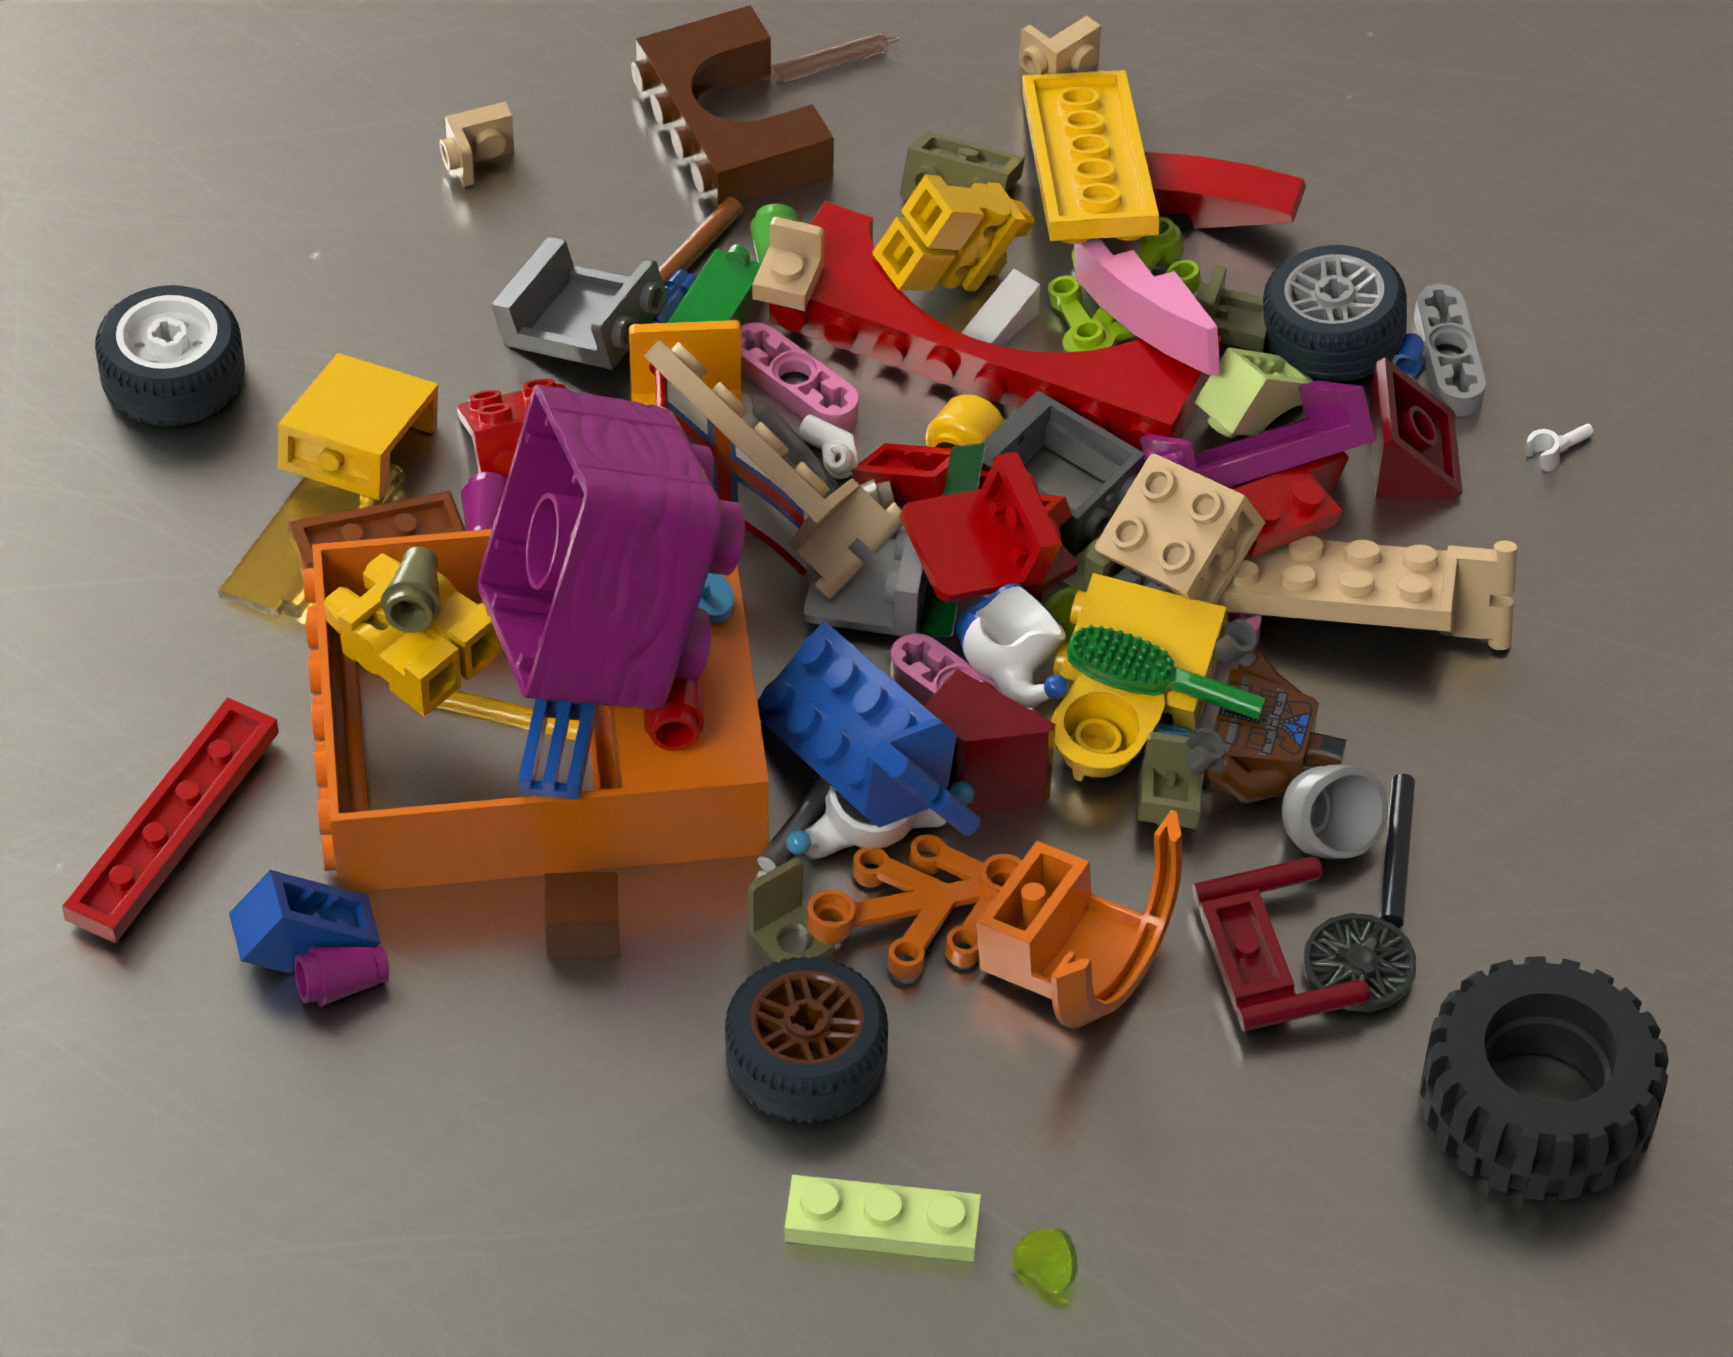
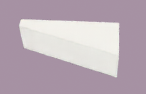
M1014 268L961 333L994 345H1005L1038 315L1040 283Z

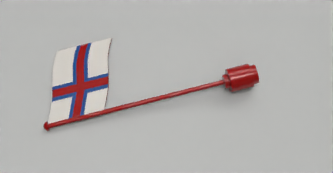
M650 363L649 370L655 375L656 405L667 408L675 415L691 444L710 448L714 459L713 488L719 500L739 503L744 513L745 529L768 544L804 576L808 572L807 562L788 544L805 522L804 511ZM702 675L696 681L674 679L670 694L663 707L653 710L643 709L645 731L657 747L668 751H679L689 748L697 741L699 734L704 728Z

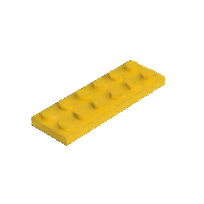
M1126 70L1022 76L1023 99L1050 241L1081 244L1089 239L1115 237L1123 241H1134L1148 235H1159V213Z

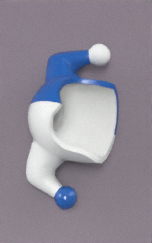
M1007 584L1000 587L994 593L981 595L959 617L955 625V632L961 642V647L967 661L978 673L988 679H992L1001 694L1026 708L1033 709L1050 698L1056 700L1067 695L1068 683L1061 675L1049 676L1044 684L1034 685V673L1054 654L1065 640L1066 634L1060 623L1043 603L1020 584Z

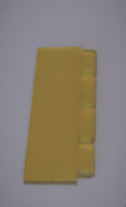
M390 458L389 489L380 500L304 477L218 589L219 598L277 618L283 610L286 615L301 618L306 612L307 606H310L312 603L305 604L303 576L287 536L288 522L387 503L405 478L403 470L397 465L392 464Z

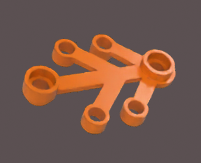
M931 834L920 835L912 841L909 859L910 866L889 858L888 854L881 848L866 849L862 847L854 854L852 874L856 882L866 887H876L885 882L905 892L854 903L853 899L843 891L836 889L821 890L815 893L808 901L806 925L817 941L827 945H834L847 938L852 933L853 928L917 915L904 936L890 944L887 967L892 975L900 979H912L922 972L925 949L952 909L976 903L964 924L952 928L946 937L945 955L949 962L959 967H969L979 961L976 921L1002 888L1000 885L1005 884L1022 860L1011 854H996L982 862L946 846L941 838ZM930 852L936 856L924 857L920 853ZM875 864L879 868L868 869L865 868L863 865ZM943 869L963 880L945 883L930 875L937 874ZM966 943L971 945L972 948L961 949L955 945ZM908 955L913 957L914 960L902 961L897 957Z

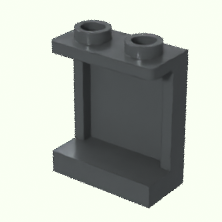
M547 237L491 306L505 346L613 370L630 349L629 327L633 324H650L655 316L662 311L668 298L656 261L645 259L631 277L580 267L573 264L566 240Z

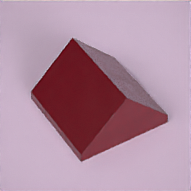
M1384 357L1379 360L1375 366L1369 413L1376 441L1370 442L1375 498L1455 499L1463 494L1454 411Z

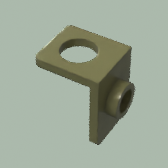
M797 857L762 875L748 885V933L773 962H780L781 959L789 960L791 957L801 958V956H806V958L815 956L821 959V957L824 958L835 951V944L827 945L817 941L807 928V909L802 905L803 864ZM798 929L808 933L813 943L808 950L794 954L784 951L777 942L778 938L788 930Z

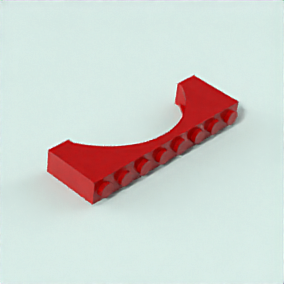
M828 202L823 203L810 225L822 227L825 231L824 268L805 311L769 303V323L832 344L837 348L846 349L881 361L888 366H895L918 374L937 383L946 384L978 395L988 401H995L1019 409L1033 394L1040 391L1143 452L1140 443V437L1155 434L1182 439L1199 409V406L1194 401L1211 376L1166 355L1142 339L1088 351L1057 353L1002 347L955 331L929 316L916 306L901 290L897 289L872 254L874 250L873 218ZM1218 336L1219 360L1222 343L1221 336Z

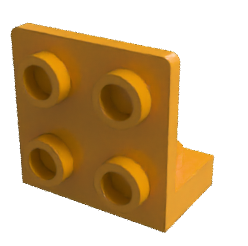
M739 321L633 324L629 327L631 402L656 405L655 375L650 372V362L644 355L660 339L670 350L679 342L708 371L701 380L711 390L721 382L742 403L741 326Z

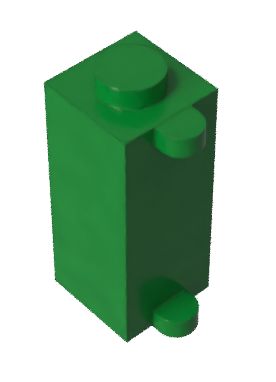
M733 245L728 253L715 249L667 323L729 320L739 321L740 326L752 323L765 303L753 299V282L761 264L751 261L748 250L741 245Z

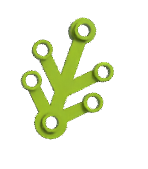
M1159 217V235H1148L1139 239L1140 249L1137 255L1150 272L1155 266L1171 264L1167 273L1175 271L1190 292L1194 293L1198 290L1200 283H1202L1199 265L1192 260L1177 261L1184 252L1181 231L1169 218ZM1073 249L1071 255H1072L1073 265H1074V269H1075V257H1074V249ZM1068 275L1060 276L1049 283L1048 293L1051 305L1054 309L1061 311L1070 327L1063 337L1065 352L1116 346L1117 342L1136 336L1101 307L1091 319L1081 304L1083 299L1080 283L1075 277Z

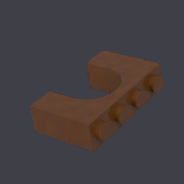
M751 5L636 38L637 61L631 63L635 85L640 92L646 91L649 95L652 110L658 124H666L671 132L672 144L677 156L680 159H687L691 166L696 188L700 193L706 192L716 209L727 197H734L743 204L833 176L834 137L813 104L755 121L723 119L709 113L700 106L703 100L716 92L755 81L762 76L771 74V37Z

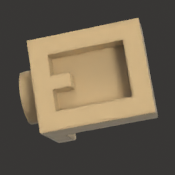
M506 101L445 116L447 138L440 140L442 158L448 171L456 170L463 187L474 184L473 163L514 153L513 118Z
M780 217L772 219L769 226V248L753 282L754 300L805 311L824 268L825 231L822 227Z

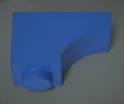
M269 870L229 913L240 960L287 973L293 972L296 955L308 953V949L311 946L373 948L381 943L368 895Z

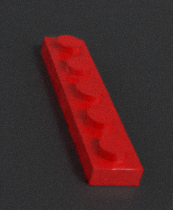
M227 697L62 905L65 920L116 943L279 734L277 719Z

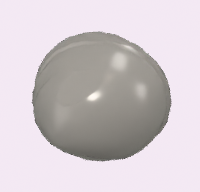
M1339 764L1317 766L1308 769L1291 781L1283 798L1282 818L1286 833L1302 851L1320 858L1347 859L1362 855L1378 841L1386 826L1388 802L1385 789L1375 775L1361 767Z

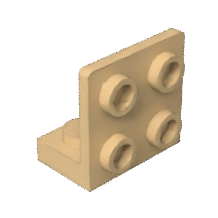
M1151 454L1095 544V549L1101 556L1171 589L1174 594L1184 596L1191 601L1197 599L1217 604L1263 528L1265 521L1245 495L1157 454Z

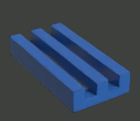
M535 699L518 778L519 794L580 799L597 716V704ZM548 718H556L543 781H536L535 778ZM570 719L580 720L567 783H559L557 779Z

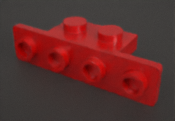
M1344 451L1260 477L1258 480L1240 487H1229L1245 495L1265 521L1263 528L1247 552L1250 558L1336 525L1343 510L1329 493L1334 490L1348 462L1349 457Z

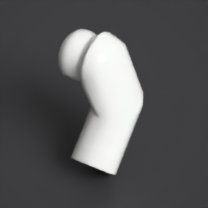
M811 414L804 418L798 431V436L802 441L822 450L824 467L833 478L842 479L853 474L851 469L857 468L860 463L854 435Z

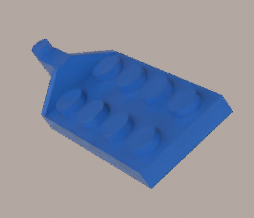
M823 621L814 633L803 641L798 652L775 680L764 688L760 698L757 700L760 721L860 813L879 828L931 809L963 835L969 836L975 833L980 826V817L948 790L957 734L840 633Z

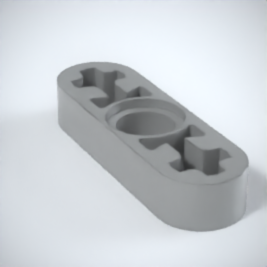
M1428 285L1421 289L1417 295L1414 323L1417 335L1424 342L1425 347L1422 355L1425 358V367L1432 395L1452 409L1455 417L1470 416L1479 411L1482 406L1486 378L1466 302L1462 293L1450 285ZM1438 309H1441L1443 315H1447L1446 323L1439 324L1440 316ZM1441 344H1454L1460 347L1463 353L1457 356H1447L1440 353L1435 347ZM1460 376L1459 383L1462 392H1459L1457 386L1452 385L1453 377Z

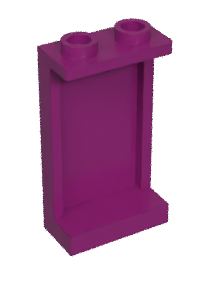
M1315 381L1299 386L1306 419L1195 454L1191 442L1188 440L1149 434L1140 437L1142 451L1145 453L1144 464L1151 454H1157L1229 488L1376 441L1363 386Z

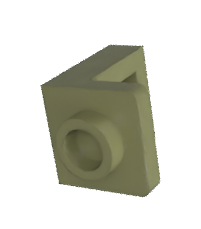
M1215 266L1210 283H1200L1196 294L1197 301L1217 325L1218 336L1222 337L1221 344L1263 353L1267 334L1263 318V297L1225 289L1227 268Z
M1150 732L1148 734L1138 775L1137 820L1152 822L1160 826L1169 812L1174 810L1177 811L1180 827L1196 829L1200 815V774L1189 772L1185 765V757L1193 750L1186 745V740L1190 737L1159 732Z

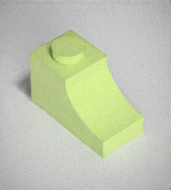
M1228 348L1219 362L1220 373L1210 376L1194 403L1210 415L1207 423L1224 436L1229 438H1235L1237 435L1252 436L1263 432L1271 422L1284 412L1303 405L1299 386L1315 381L1294 368L1280 355Z

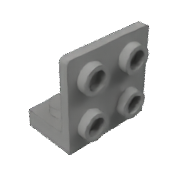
M903 526L897 531L896 539H889L876 554L860 539L850 548L865 565L831 600L814 585L822 576L813 568L804 607L805 622L820 625L825 621L834 627L898 636L917 633L928 577Z

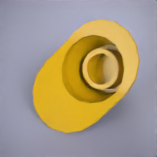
M1081 673L1054 711L1051 722L1056 724L1054 745L1066 764L1072 768L1074 780L1081 782L1085 776L1107 778L1120 773L1126 768L1131 760L1138 755L1147 741L1148 734L1153 732L1160 721L1165 707V694L1144 695L1131 693L1107 686Z

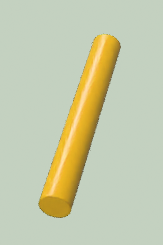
M460 690L454 692L436 707L437 709L528 730L534 709ZM548 718L546 734H553L556 718ZM570 719L566 738L576 740L580 720Z

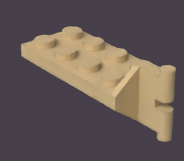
M659 339L644 355L669 382L808 515V518L788 544L822 576L814 585L829 600L865 565L850 548L860 539L876 554L903 526L900 519L902 510L894 502L885 510L853 478L824 499L823 497L830 491V488L802 461L793 469L783 459L790 450L761 421L754 429L743 421L742 418L749 410L721 382L711 390L701 380L708 371L679 342L670 350Z
M1309 535L1252 558L1246 554L1216 605L1227 607V612L1437 630L1441 635L1489 639L1488 645L1491 648L1505 650L1511 647L1514 600L1503 595H1510L1515 591L1517 545L1512 541L1502 540L1494 544V549L1448 545L1447 551L1435 550L1427 545H1412L1409 547L1378 545L1369 540L1340 542L1321 540L1318 537Z

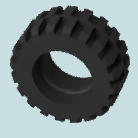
M1546 956L1525 957L1524 964L1514 965L1512 959L1492 964L1489 975L1486 976L1481 970L1461 981L1460 990H1454L1447 995L1440 1006L1439 1016L1434 1018L1420 1088V1095L1424 1098L1422 1111L1426 1124L1432 1130L1437 1129L1435 1141L1447 1156L1451 1157L1454 1154L1459 1156L1458 1167L1474 1179L1479 1174L1490 1180V1188L1505 1194L1511 1188L1525 1192V1199L1544 1200L1545 1194H1558L1559 1200L1581 1197L1582 1189L1588 1187L1592 1193L1599 1192L1613 1185L1615 1175L1618 1177L1627 1175L1638 1164L1640 1154L1647 1151L1654 1134L1669 1077L1666 1073L1669 1062L1667 1046L1661 1039H1658L1661 1029L1649 1011L1639 1012L1642 1001L1627 987L1621 991L1613 986V977L1598 969L1595 970L1594 974L1579 969L1580 962L1563 958L1561 964L1546 963ZM1537 1053L1553 1056L1581 1071L1592 1083L1596 1092L1586 1098L1566 1103H1549L1534 1100L1507 1086L1496 1075L1491 1065L1502 1058L1516 1054Z

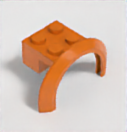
M1171 810L1154 833V875L1144 914L1092 894L1090 861L1036 841L976 921L980 970L1052 999L1053 1010L1057 1020L1062 1025L1072 1029L1084 1027L1119 1008L1137 988L1153 962L1175 907L1182 871V834L1177 811Z

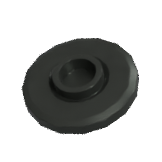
M1348 913L1329 918L1312 931L1304 945L1303 971L1313 990L1355 980L1366 981L1371 989L1369 1001L1365 1004L1343 1009L1371 1012L1390 1007L1407 994L1416 975V953L1408 937L1393 923L1374 915Z

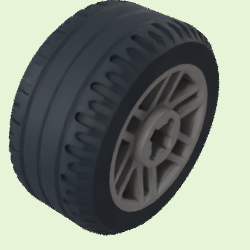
M1347 245L1319 246L1291 256L1273 271L1264 289L1263 318L1267 329V346L1271 354L1280 355L1290 365L1313 380L1344 382L1373 374L1376 362L1384 357L1391 362L1399 352L1406 337L1407 295L1399 272L1388 261L1384 260L1383 257L1368 250Z

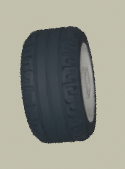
M165 285L138 291L114 305V308H111L108 314L104 316L97 330L95 351L103 391L117 410L139 422L156 426H178L202 420L218 412L220 408L225 407L232 400V397L236 395L242 383L245 361L237 319L222 300L201 289L179 285Z

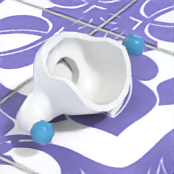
M959 781L952 784L950 792L965 805L972 803L975 792L971 784ZM830 785L825 797L826 812L804 831L802 829L791 831L786 838L787 850L795 855L805 854L811 859H818L854 845L866 849L886 848L902 840L912 828L940 827L946 824L947 821L933 810L927 809L879 828Z

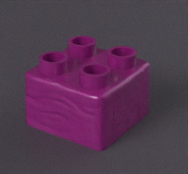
M536 384L533 388L477 583L481 600L488 616L491 618L500 645L507 656L512 674L515 676L524 698L653 710L665 705L674 679L696 681L704 671L710 650L711 626L707 612L704 609L698 608L708 573L727 576L735 570L744 544L745 519L743 509L739 503L719 500L713 488L714 459L710 448L691 444L675 415L667 408L657 405H646L640 402H629L624 399L596 396L584 392H574L560 387Z

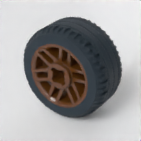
M801 956V958L791 957L789 960L781 959L780 962H772L770 966L765 965L761 970L755 971L752 976H749L740 985L732 997L725 1018L726 1064L738 1091L753 1106H758L760 1111H766L770 1116L776 1115L778 1119L785 1118L790 1122L792 1120H797L798 1123H802V1121L812 1123L815 1120L823 1122L826 1118L827 1120H832L834 1116L841 1117L844 1113L851 1112L852 1108H857L861 1103H864L868 1096H871L877 1088L884 1074L888 1054L887 1012L875 987L861 973L855 972L853 968L846 967L843 963L838 964L832 959L830 961L826 960L823 957L819 959L815 956H811V958Z

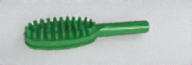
M1089 625L1087 628H1079L1068 643L1067 657L1071 665L1089 678L1107 686L1144 695H1159L1170 689L1256 720H1260L1264 711L1267 698L1175 667L1173 659L1166 650L1159 649L1158 645L1154 646L1149 640H1142L1140 636L1134 637L1131 633H1123L1122 630L1114 631L1112 627L1104 629L1103 626L1096 628L1093 625Z

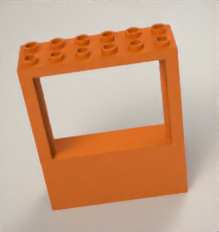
M492 529L312 544L313 568L302 569L305 604L316 603L315 606H307V613H305L308 648L319 647V650H310V658H308L311 694L322 693V695H314L313 704H311L314 740L325 739V741H316V751H314L317 787H324L319 788L317 810L320 835H322L325 871L336 870L338 888L353 892H367L545 875V873H573L758 856L769 844V780L738 564L730 575H722L732 587L735 606L728 620L720 624H710V650L706 666L701 674L703 680L704 728L692 746L679 751L661 749L652 742L650 736L645 731L643 709L597 704V716L589 750L594 790L581 791L580 799L525 796L369 811L358 661L354 662L342 653L340 633L325 619V598L339 587H347L359 597L363 596L369 591L364 587L363 573L367 565L381 553L402 563L403 555L408 549L412 547H425L433 551L438 558L437 572L445 576L459 593L480 605L482 600L477 583Z

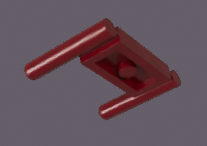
M1316 857L1303 858L1192 884L1194 901L1200 909L1202 923L1243 1032L1365 1004L1371 997V989L1364 980H1355L1299 994L1295 993L1292 976L1260 893L1320 879L1323 873V866Z

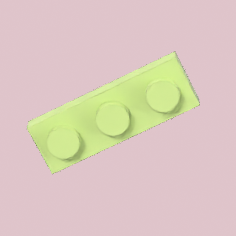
M792 1175L784 1227V1242L974 1262L981 1194Z

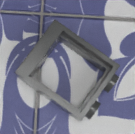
M1037 391L982 442L985 444V451L981 470L990 471L997 455L1016 451L1025 465L1045 446L1104 481L1076 510L1069 506L1072 517L1059 527L1062 545L1075 556L1090 540L1093 541L1104 531L1142 469L1145 453ZM1038 488V494L1050 495Z

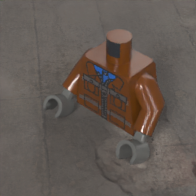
M1237 619L1224 627L1223 633L1225 636L1215 643V656L1223 663L1230 664L1235 661L1239 663L1237 670L1231 668L1227 685L1267 698L1260 720L1220 707L1213 730L1207 727L1200 728L1186 740L1188 748L1193 750L1185 757V765L1187 770L1193 774H1202L1204 772L1202 789L1228 792L1240 802L1248 804L1274 797H1284L1291 781L1304 772L1305 767L1314 768L1317 766L1342 764L1347 740L1315 733L1319 707L1316 699L1303 694L1281 676L1261 652L1251 651L1256 646L1257 637L1254 628L1248 622Z

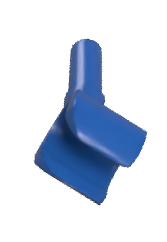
M1406 334L1402 347L1391 361L1400 370L1412 377L1419 375L1425 363V358L1422 355L1425 347L1422 338L1417 334Z

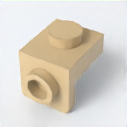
M1086 15L1052 38H1048L1032 25H1028L1021 29L1019 65L1028 75L1090 72L1099 61L1101 25Z

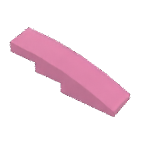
M1100 238L1089 239L1081 244H1074L1076 280L1103 310L1131 333L1166 355L1207 375L1220 373L1218 327L1175 271L1154 277L1134 250L1113 255Z

